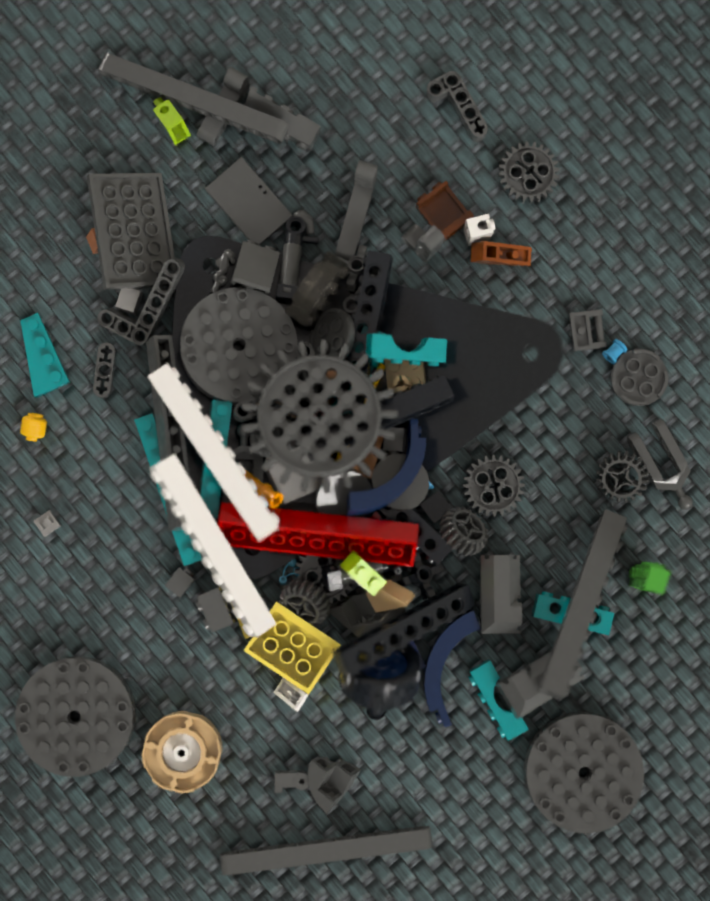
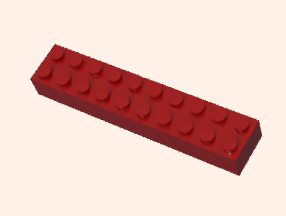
M222 502L218 527L230 547L346 559L354 551L365 562L409 567L414 565L419 524L266 507L269 513L274 512L280 522L277 523L279 529L258 542L233 503Z

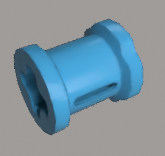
M614 339L613 344L607 351L604 350L602 355L608 362L615 364L617 362L616 359L628 349L620 340Z

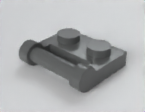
M603 310L568 314L573 352L607 348L602 324ZM590 317H594L597 336V342L595 343L592 341Z

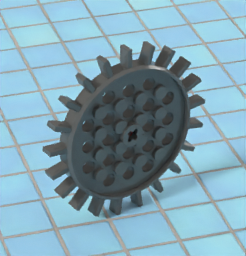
M321 340L320 355L312 356L307 355L306 346L303 341L299 342L301 358L292 362L280 350L278 351L279 359L284 364L281 369L275 373L265 364L260 366L262 372L270 378L266 386L262 387L252 382L248 384L249 389L261 394L258 405L243 403L242 409L247 412H257L258 423L246 424L242 426L244 433L260 431L262 441L250 446L249 450L253 454L267 448L272 455L262 465L264 472L271 469L276 462L286 468L280 478V484L282 485L288 482L291 473L294 472L303 476L301 482L302 492H307L309 480L312 477L323 479L322 487L325 494L330 492L331 487L329 477L341 474L344 484L347 488L352 487L351 478L347 471L358 466L362 473L369 477L371 470L363 462L368 454L372 453L382 460L386 458L383 450L374 446L378 437L394 440L395 438L394 432L381 429V419H393L398 416V411L381 410L380 400L392 397L394 395L393 389H386L377 393L373 383L383 377V370L380 369L370 377H367L361 369L367 363L368 355H362L358 362L353 365L345 360L348 354V344L345 343L340 349L339 356L334 357L326 355L328 348L326 340ZM334 371L337 373V376L334 379H328L326 373ZM300 373H307L309 375L308 379L305 381L299 380L298 375ZM345 383L352 386L348 392L341 390V386ZM321 385L324 388L323 392L319 394L314 393V386ZM293 387L296 391L293 395L285 394V389ZM364 396L367 401L365 404L359 405L355 401L356 398ZM330 398H336L339 401L336 406H329L327 402ZM302 400H309V407H300L299 404ZM275 401L282 403V407L279 410H274L271 407ZM349 410L354 415L351 419H345L342 416L343 412ZM318 413H322V419L320 420L317 418ZM289 414H295L297 420L289 423L286 421V417ZM365 423L369 428L366 432H360L357 426ZM332 425L340 427V431L337 434L330 433L329 428ZM304 427H310L312 433L304 436L301 434V430ZM280 428L284 431V434L278 438L274 437L273 431ZM353 438L355 444L352 447H347L344 444L345 439ZM318 440H325L327 445L325 448L319 449L316 447V442ZM295 441L299 444L298 448L293 451L289 450L288 444ZM335 452L342 455V459L338 462L331 460V455ZM310 454L314 459L311 463L307 464L302 461L303 456Z

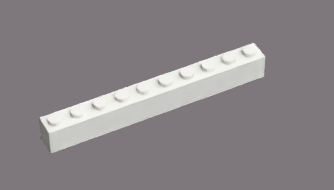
M167 363L148 376L149 381L258 542L279 529L277 524L280 522L274 512L269 513L266 508L268 503L262 495L258 497L255 492L257 487L251 479L247 480L243 475L246 473L240 463H235L233 460L235 455L229 447H224L222 444L224 439L219 431H213L211 428L213 423L208 415L203 416L200 412L202 409L197 399L192 400L189 395L191 391L187 384H181L178 379L181 377L175 367L170 368Z
M170 455L150 467L152 479L161 487L162 496L169 500L172 505L171 510L173 514L179 517L182 522V529L186 534L190 535L193 540V547L202 555L203 564L208 569L210 568L213 573L212 578L214 582L220 585L223 590V597L227 602L231 603L234 608L232 609L234 615L243 623L244 632L250 637H259L276 625L275 620L176 455Z

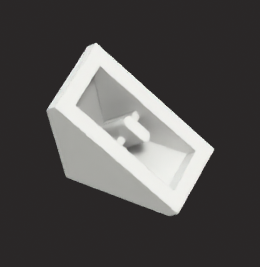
M282 678L273 692L297 712L308 696L306 692L285 678Z

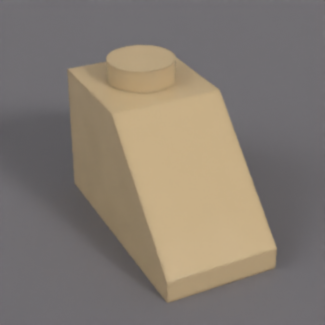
M386 580L387 583L375 596H372L368 591L366 592L376 613L406 607L415 595L410 590L391 580Z

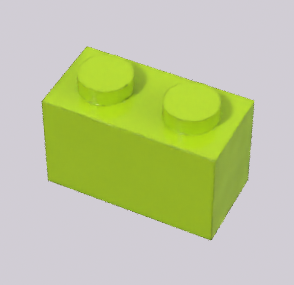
M354 551L340 565L372 596H375L387 583Z

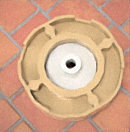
M187 711L170 713L155 723L146 735L142 751L144 768H146L152 778L151 780L162 789L179 793L195 791L208 783L216 773L223 750L222 740L215 725L203 715Z

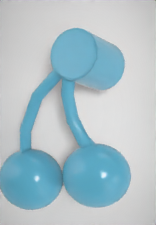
M296 559L291 560L285 566L283 574L279 578V583L281 585H286L288 576L299 575L294 573L293 569V573H289L288 575L284 576V572L288 565L290 567L296 566Z

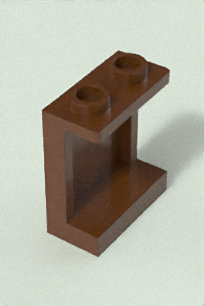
M447 180L443 183L440 181L432 187L433 191L429 194H422L417 198L418 202L416 203V209L430 227L434 225L445 236L443 242L461 230L466 219L474 217L473 213L470 210H466L449 188Z

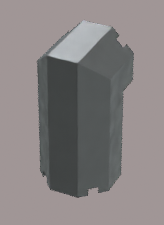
M479 555L480 633L521 634V629L518 626H522V604L517 601V598H521L520 555H514V559L513 555H486V559L485 555Z
M551 651L525 666V669L522 671L519 669L496 684L516 719L523 717L553 698L537 691ZM578 660L575 664L577 667L574 678H570L568 683L571 686L585 678L584 674L580 675V672L583 670Z

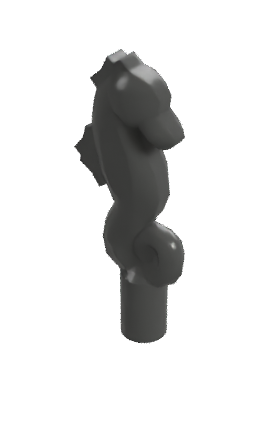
M229 248L224 251L221 258L215 260L217 268L220 269L213 276L214 285L210 293L219 291L221 286L228 282L225 274L229 271V260L232 264L235 263V254Z

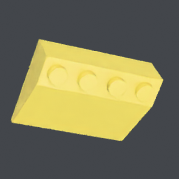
M276 601L270 610L276 625L259 637H252L244 651L309 694L334 657L332 651L340 647L341 644Z

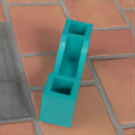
M367 334L366 355H368V358H372V362L383 363L384 359H388L392 364H402L403 360L409 361V365H421V362H427V366H439V363H446L447 339L422 338L416 349L406 352L395 344L392 335Z
M489 659L468 670L471 674L468 678L473 687L477 685L480 692L477 694L482 703H487L490 709L487 712L492 721L496 719L499 727H497V730L502 738L506 737L509 741L529 730L522 717L516 719L511 710H505L495 702L494 687L500 677Z

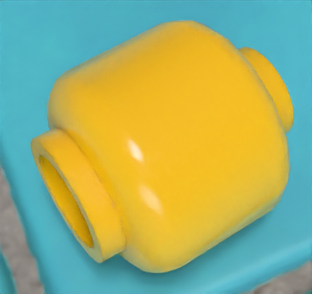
M28 413V415L22 417L20 433L26 436L25 440L37 442L38 438L45 436L47 420L43 418L44 415Z

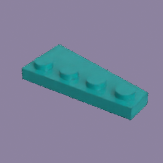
M36 313L20 320L34 398L70 383L40 314Z

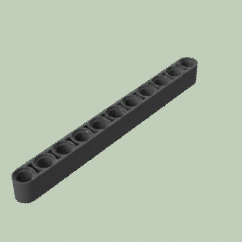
M105 53L97 70L105 77L161 97L164 100H170L172 103L278 144H282L290 127L284 120L110 53Z
M419 826L220 853L219 857L222 875H234L432 848L433 845L430 826Z

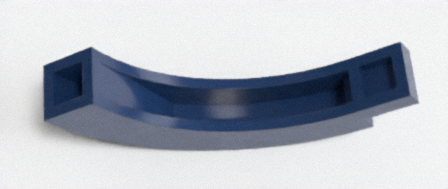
M411 419L407 424V452L401 470L394 478L380 487L367 491H350L347 495V516H357L378 511L398 499L410 486L421 468L426 450V438H419L421 437V426H418V419Z
M474 610L460 615L443 629L434 641L426 660L424 670L426 702L430 712L438 710L435 716L438 723H443L444 727L452 724L441 695L443 666L449 653L460 640L470 633L481 629Z

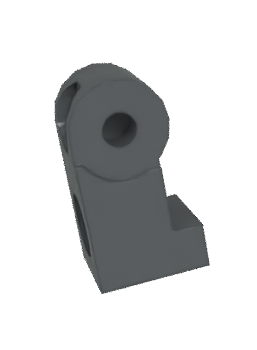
M275 770V793H282L285 787H296L299 790H306L309 787L308 772L303 770Z

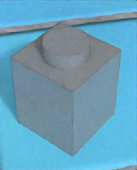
M123 288L120 290L115 307L120 311L137 315L143 293L139 288Z

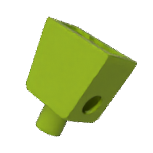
M159 97L153 101L152 104L155 107L153 111L175 145L191 135L183 118L170 100L164 101Z

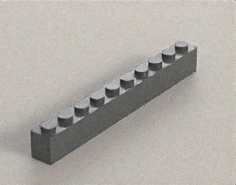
M153 335L146 341L150 374L167 363L170 368H176L172 335ZM151 384L160 461L175 454L190 479L184 431ZM165 499L169 531L183 530L181 520L173 514L171 510L172 505L169 500Z
M606 509L600 515L537 690L555 699L560 700L564 696L567 697L571 685L568 683L570 678H574L576 674V661L582 657L584 648H581L583 641H587L590 630H588L589 624L594 622L597 614L594 612L595 607L600 605L603 595L600 593L602 587L605 588L609 581L607 576L608 570H612L615 564L613 556L615 552L618 553L622 543L619 542L621 535L624 536L628 525L625 524L627 518Z

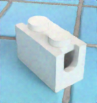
M489 214L466 219L463 230L467 245L470 246L471 243L490 241L493 230H495V223L493 219H490Z

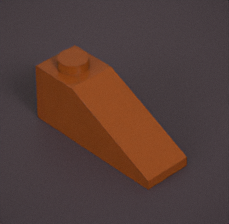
M488 241L471 243V262L531 266L532 247Z

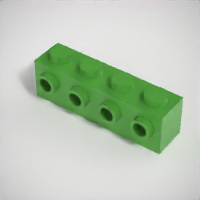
M655 562L635 564L634 567L630 568L628 574L630 578L628 586L646 592L664 594L671 571L665 570V565Z

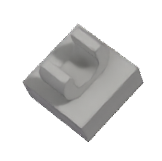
M51 510L34 520V523L44 537L61 527V524Z

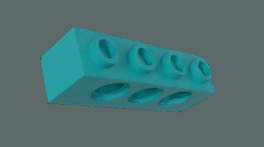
M542 591L541 595L536 594L531 616L561 624L571 598L561 596L560 599L553 598L552 593ZM556 602L559 609L556 613H551L550 605ZM599 605L598 609L595 608L594 612L597 613L596 619L593 623L589 624L588 630L609 636L614 613L609 612V607Z

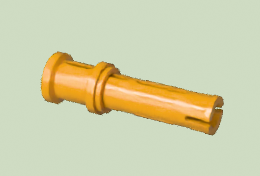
M245 469L246 473L243 475L247 480L251 479L257 487L255 492L258 497L262 495L269 507L272 509L277 508L283 501V494L274 491L270 484L262 483Z

